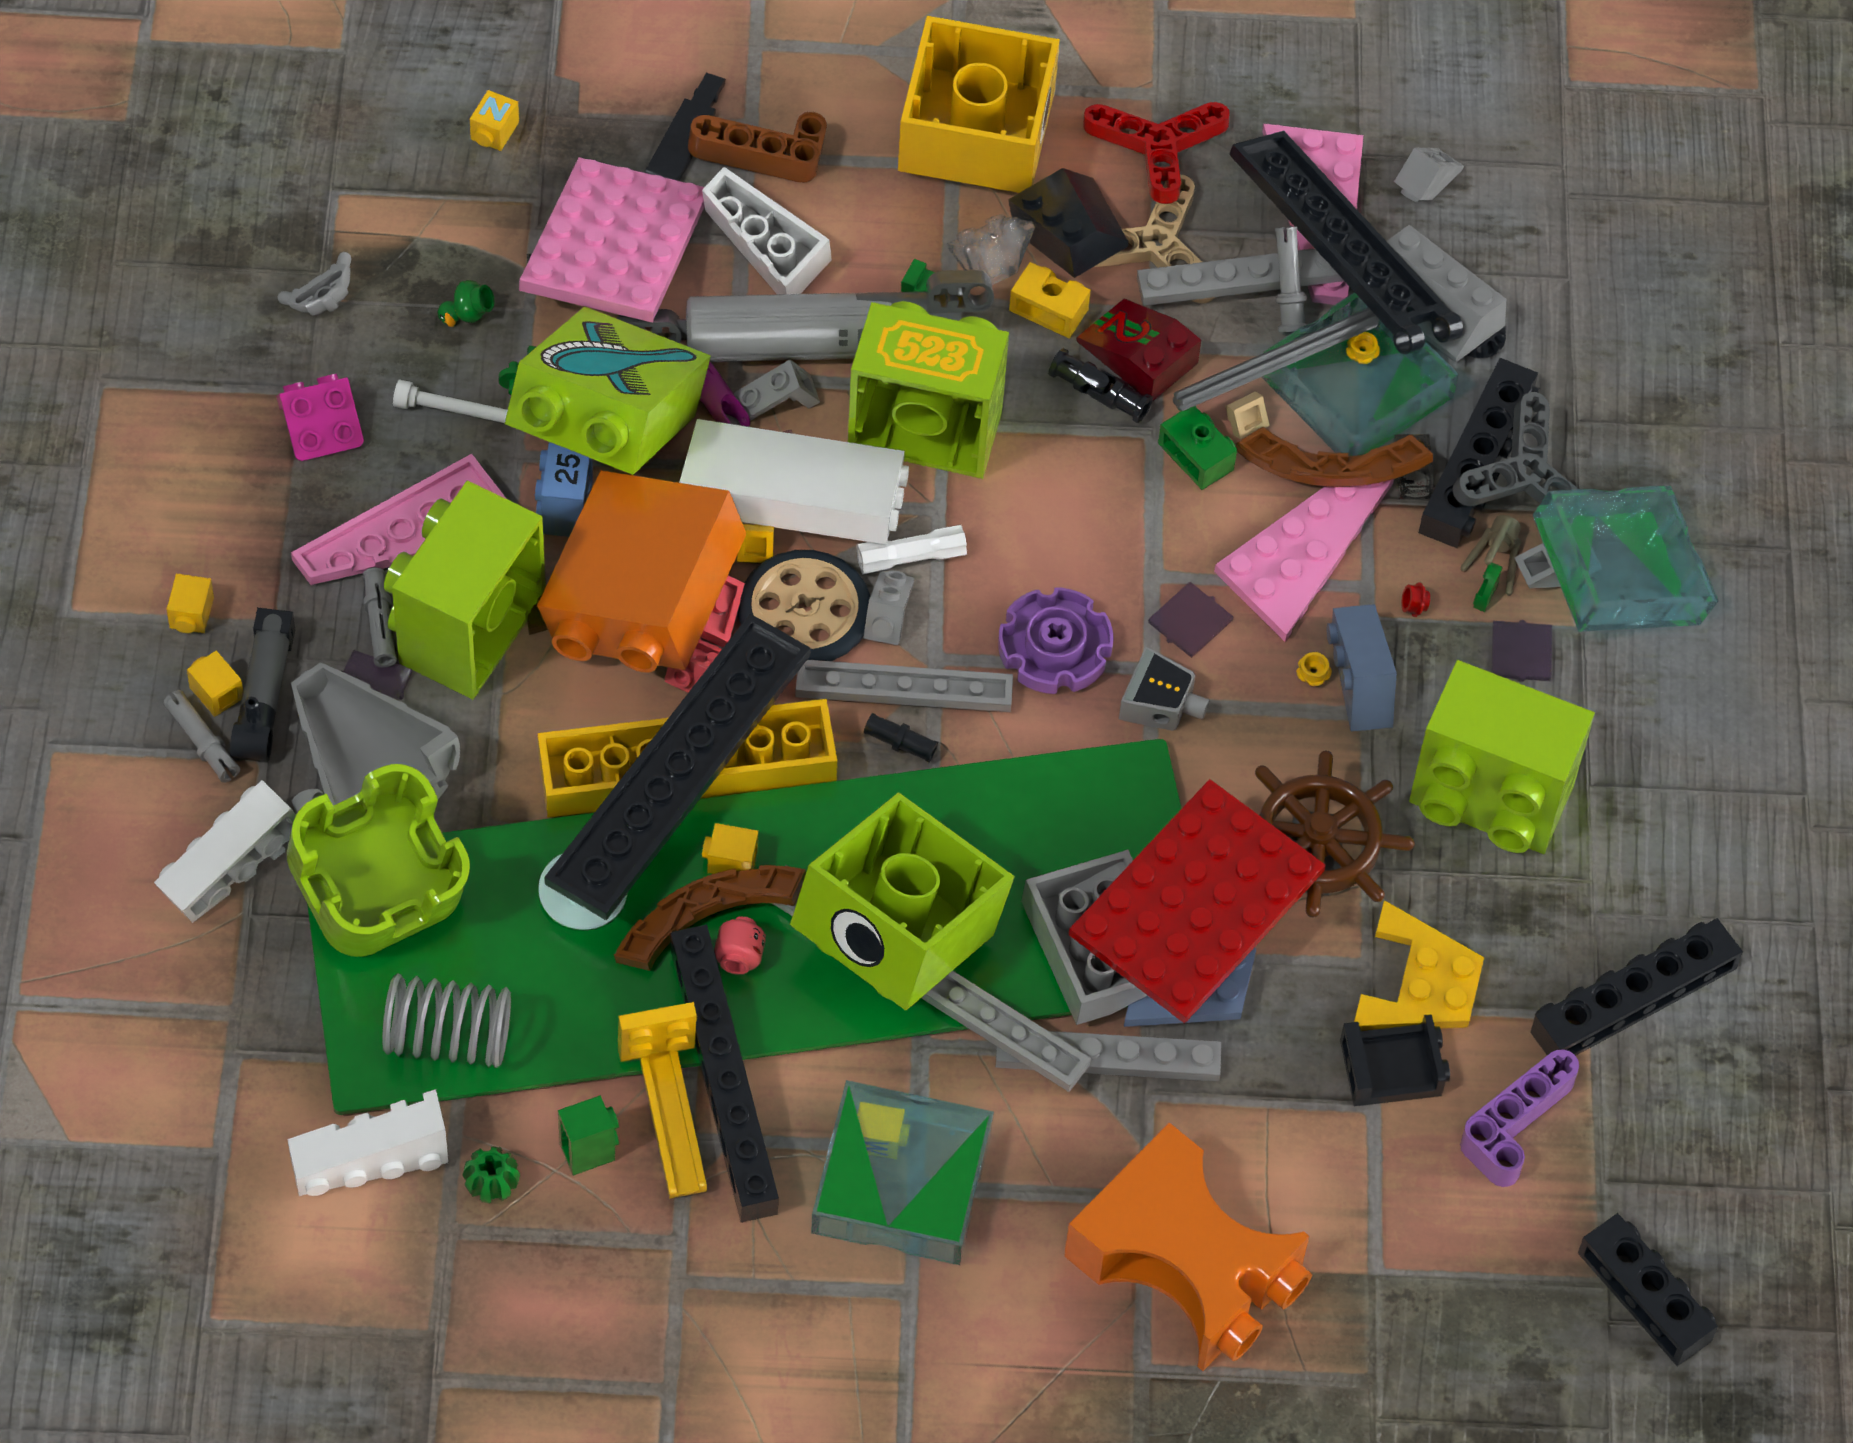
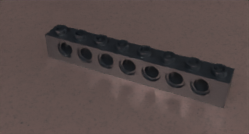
M706 924L671 932L670 951L684 1004L694 1002L696 1010L695 1048L740 1222L743 1223L778 1215L779 1197L708 926Z

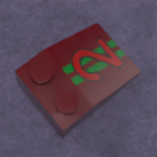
M1125 298L1076 338L1080 345L1122 380L1126 381L1133 389L1143 395L1147 393L1152 395L1153 401L1198 364L1201 339L1177 319Z

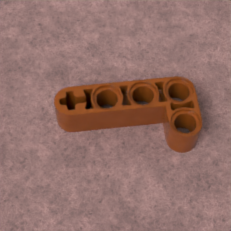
M805 112L799 116L794 134L791 135L710 115H700L694 118L691 123L688 150L698 159L805 183L811 181L817 173L825 140L827 122L819 113Z

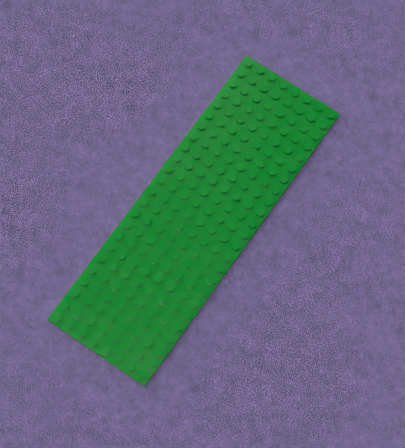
M1153 739L702 798L627 893L625 904L620 913L606 925L589 930L568 928L553 920L544 910L540 902L538 890L539 880L545 867L554 858L564 853L594 813L442 832L446 842L456 837L461 840L470 863L469 875L460 901L453 913L446 919L374 954L356 957L343 954L330 945L308 906L334 1112L338 1115L389 1109L391 1104L405 1100L407 1106L424 1101L423 1093L435 1089L438 1101L440 1102L642 1074L639 1059L620 1061L618 1051L619 1016L684 1004L670 951V944L657 958L650 971L616 963L614 954L631 928L640 919L643 921L658 907V902L687 884L711 875V873H708V859L702 858V850L705 837H712L715 823L759 831L758 852L754 869H759L760 865H787L789 867L805 869L807 872L809 864L898 792L1015 876L994 936L953 971L1030 1020L1072 1015L1022 905L1021 900L1025 882L1033 877L1125 850H1129L1134 860L1182 809L1167 742L1163 739ZM755 903L728 908L711 914L688 927L693 928L707 924L713 949L715 948L720 926L724 922L743 916L753 919L756 925L761 927L766 934L761 963L755 969L745 974H732L722 969L717 961L743 1060L969 1029L922 998L907 1010H904L891 999L885 998L877 992L875 987L834 957L825 954L814 942L790 925L792 916L772 903ZM397 973L402 975L405 979L406 989L409 982L415 976L420 977L423 981L424 992L428 983L436 978L441 983L442 994L447 984L454 980L459 986L460 996L466 985L472 982L477 988L478 998L482 990L487 985H491L495 990L496 1000H498L501 990L507 987L511 992V1009L507 1043L501 1065L495 1068L494 1065L488 1067L485 1064L489 1037V995L486 999L480 1022L475 1062L472 1065L467 1062L471 1034V993L467 999L463 1014L457 1060L453 1063L450 1061L449 1050L454 1012L453 990L448 1000L442 1025L439 1058L435 1061L432 1059L431 1047L436 1014L435 988L432 991L425 1017L421 1055L416 1059L413 1055V1043L418 1013L417 986H415L408 1009L403 1053L397 1056L393 1050L391 1054L387 1055L383 1051L382 1045L383 1021L388 989L393 976ZM394 998L393 1010H392V1017H391V1027H392V1021H393L395 998ZM696 1048L678 1051L681 1068L700 1066Z

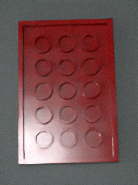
M1209 779L1069 928V936L1185 1024L1321 876L1325 870V864Z

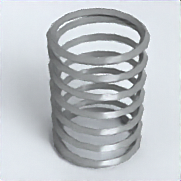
M397 973L393 976L388 989L383 1021L382 1045L383 1051L387 1055L391 1054L393 1050L397 1056L403 1053L408 1009L415 986H417L418 1013L413 1043V1055L416 1059L421 1055L425 1017L432 991L435 988L436 1014L431 1047L432 1059L435 1061L439 1058L442 1025L448 1000L453 990L454 1012L449 1050L450 1061L453 1063L457 1060L463 1014L467 999L471 993V1034L467 1062L470 1065L475 1062L480 1022L485 1002L489 995V1037L485 1064L488 1067L494 1065L495 1068L501 1065L507 1043L511 1009V992L507 987L501 990L498 1000H496V993L491 985H487L478 998L477 988L472 982L466 985L460 996L459 986L454 980L447 984L442 994L441 983L436 978L428 983L424 992L423 981L420 977L415 976L409 982L406 989L405 979L402 975ZM394 998H395L393 1021H392V1027H391V1017H392L393 1003H394Z

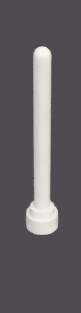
M400 379L396 384L393 397V407L415 408L417 404L505 423L508 411L507 409L419 391V387L413 386V382Z

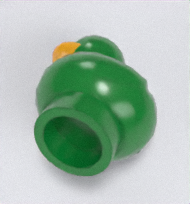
M473 280L461 281L456 287L454 301H445L439 306L437 311L440 321L449 327H453L459 319L466 323H474L480 320L486 312L493 310L495 304L494 294L488 285H480Z

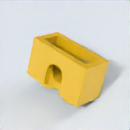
M1029 262L1011 289L1009 311L1070 339L1089 310L1091 289L1074 280H1069L1066 283L1056 278V274L1051 269Z

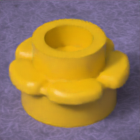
M1369 332L1356 335L1347 342V356L1359 364H1369L1373 358H1377L1380 354L1378 341Z
M1308 653L1298 662L1297 677L1310 686H1320L1324 680H1329L1332 670L1329 666V661L1321 653ZM1314 669L1317 670V672L1312 673L1310 670Z

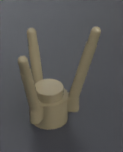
M1507 515L1497 516L1492 527L1485 529L1481 540L1461 565V570L1466 571L1487 543L1490 545L1485 558V564L1487 565L1491 564L1497 551L1506 552L1509 549L1510 558L1506 594L1511 595L1517 565L1514 557L1518 556V551L1522 544V541L1517 538L1521 530L1519 522Z

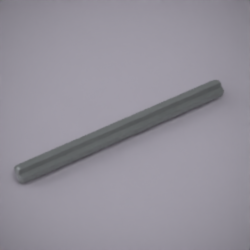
M1370 308L1362 310L1180 389L1174 393L1173 403L1178 410H1187L1375 328L1378 325L1379 318Z

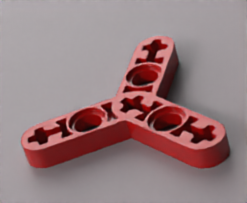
M1210 102L1157 124L1106 105L1094 104L1085 109L1083 128L1091 136L1145 154L1149 194L1155 202L1170 204L1177 201L1180 196L1181 177L1177 153L1225 132L1229 127L1230 111L1222 103ZM1191 128L1195 131L1191 133H1185L1180 131L1179 129ZM1134 129L1137 132L1134 134L1123 133L1121 130ZM1166 162L1169 163L1170 166L1158 167L1155 165V163ZM1161 181H1167V188H1163Z

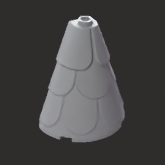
M321 662L291 682L301 728L309 742L314 767L319 774L323 792L328 795L333 806L358 794L361 791L364 777L368 773L390 764H403L417 769L429 780L438 799L448 787L445 779L450 770L457 769L460 758L458 736L448 726L407 707L403 702L373 690L370 684Z

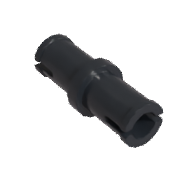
M875 713L870 715L863 731L866 735L892 745V750L896 752L903 750L929 763L939 743L911 731L910 726L905 723L900 726L877 716Z

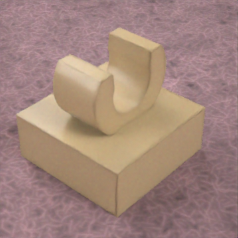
M1256 391L1225 406L1228 420L1231 422L1233 435L1240 440L1261 427L1266 428L1270 426L1263 396Z

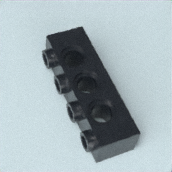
M1617 1213L1583 1237L1578 1251L1580 1257L1677 1367L1712 1342L1718 1325L1711 1311L1696 1302L1691 1296L1687 1284L1682 1279L1675 1278L1666 1268L1662 1256L1656 1250L1649 1249L1641 1240L1639 1231L1631 1222L1625 1221ZM1617 1256H1628L1632 1259L1633 1263L1622 1262ZM1642 1284H1652L1658 1291H1649ZM1667 1312H1677L1683 1319L1675 1320Z

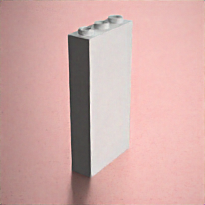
M697 419L679 483L730 491L740 519L744 523L887 545L889 532H896L899 510H895V508H902L904 488H900V486H907L909 466L903 465L905 451Z

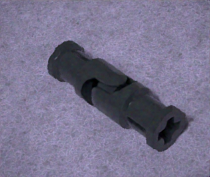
M1065 348L1059 350L1055 355L1048 371L1049 376L1053 378L1058 376L1070 382L1075 390L1088 394L1112 410L1117 408L1133 417L1132 420L1136 423L1144 419L1153 401L1152 395L1148 393L1143 395L1128 387L1126 381L1106 371L1097 370L1096 365L1089 361L1084 363L1069 355V351Z

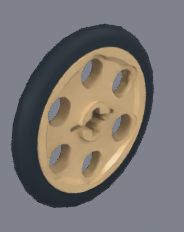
M792 550L780 553L762 562L750 573L744 582L745 585L738 609L741 625L749 614H752L775 628L779 626L792 628L794 633L791 637L811 648V655L807 660L834 661L847 654L864 636L868 604L871 596L867 584L859 573L838 557L816 550ZM786 574H795L800 578V582L796 585L788 586L783 584L781 578ZM829 577L836 584L830 589H822L817 586L816 582L820 578ZM765 598H773L779 602V606L773 610H766L760 606V602ZM804 603L806 607H811V610L806 612L804 608H799V604ZM836 605H844L849 608L850 613L844 617H837L830 610ZM816 629H823L828 632L829 637L825 641L819 642L813 640L810 637V633Z

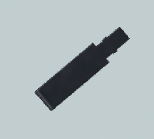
M706 72L700 85L695 89L692 99L685 98L644 173L680 181L693 157L688 150L691 123L694 118L700 115L715 116L716 109L712 108V106L718 100V95L725 84V78Z

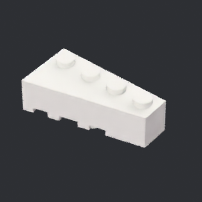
M723 167L703 188L705 211L776 294H801L832 260L830 240L727 168Z
M261 780L256 786L249 787L242 794L240 801L230 811L220 814L209 831L202 837L194 839L188 845L186 852L176 862L165 866L154 883L193 923L230 895V885L234 882H247L256 875L258 864L265 858L270 856L275 860L285 852V848L282 845L290 839L296 814Z
M436 1089L423 1093L424 1101L407 1106V1102L402 1100L391 1104V1111L376 1117L368 1112L355 1116L348 1123L347 1127L340 1129L339 1125L331 1124L287 1139L299 1196L306 1194L318 1196L326 1193L329 1189L342 1186L349 1188L358 1187L365 1184L366 1181L378 1178L395 1179L406 1172L419 1169L431 1171L439 1168L442 1164L448 1163L446 1131Z

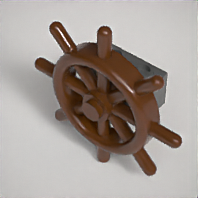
M1327 750L1319 754L1317 775L1297 777L1283 784L1268 767L1260 765L1255 770L1256 777L1271 792L1263 804L1259 816L1325 864L1324 872L1305 892L1307 893L1305 911L1312 918L1320 914L1322 895L1329 896V893L1345 890L1355 884L1374 902H1381L1385 897V893L1368 875L1378 859L1380 848L1410 851L1415 845L1412 837L1383 833L1380 815L1374 804L1392 792V782L1382 780L1364 793L1355 785L1332 776L1333 755ZM1315 797L1314 812L1308 811L1299 800ZM1330 799L1345 806L1335 814H1329ZM1284 808L1293 815L1292 823L1275 821V819ZM1357 816L1364 831L1342 829L1341 827ZM1342 843L1365 846V848L1354 860L1342 847Z

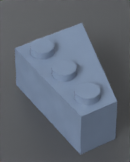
M1372 604L1333 608L1332 623H1327L1326 627L1327 640L1334 647V663L1339 671L1350 731L1393 728L1397 672L1376 606Z

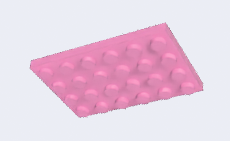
M578 158L519 280V291L653 323L705 207L702 193L704 187L664 178L659 175L634 171L626 167H617L591 159Z

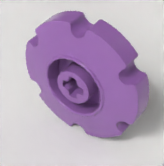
M1058 587L1054 588V593L1051 595H1044L1040 590L1031 591L1018 598L1007 609V624H1001L999 628L998 649L1000 658L1006 669L1015 668L1018 670V682L1035 691L1056 694L1057 689L1061 686L1069 687L1072 692L1081 690L1091 685L1103 674L1106 663L1104 657H1111L1113 630L1110 620L1105 612H1094V601L1080 592Z

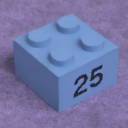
M549 442L548 450H541L539 470L542 471L541 480L537 479L535 488L536 513L543 518L544 535L569 537L592 490L593 459Z

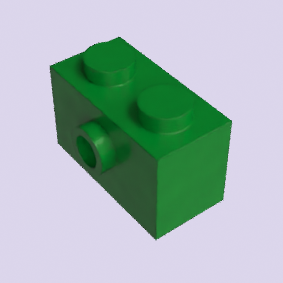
M1196 406L1177 413L1160 425L1158 444L1201 490L1234 470L1237 455L1234 442L1228 436H1223L1214 426L1210 416L1204 412L1201 413Z
M601 1095L558 1110L559 1145L573 1176L615 1161V1146L619 1145L615 1129L619 1128L614 1109L612 1106L605 1107Z

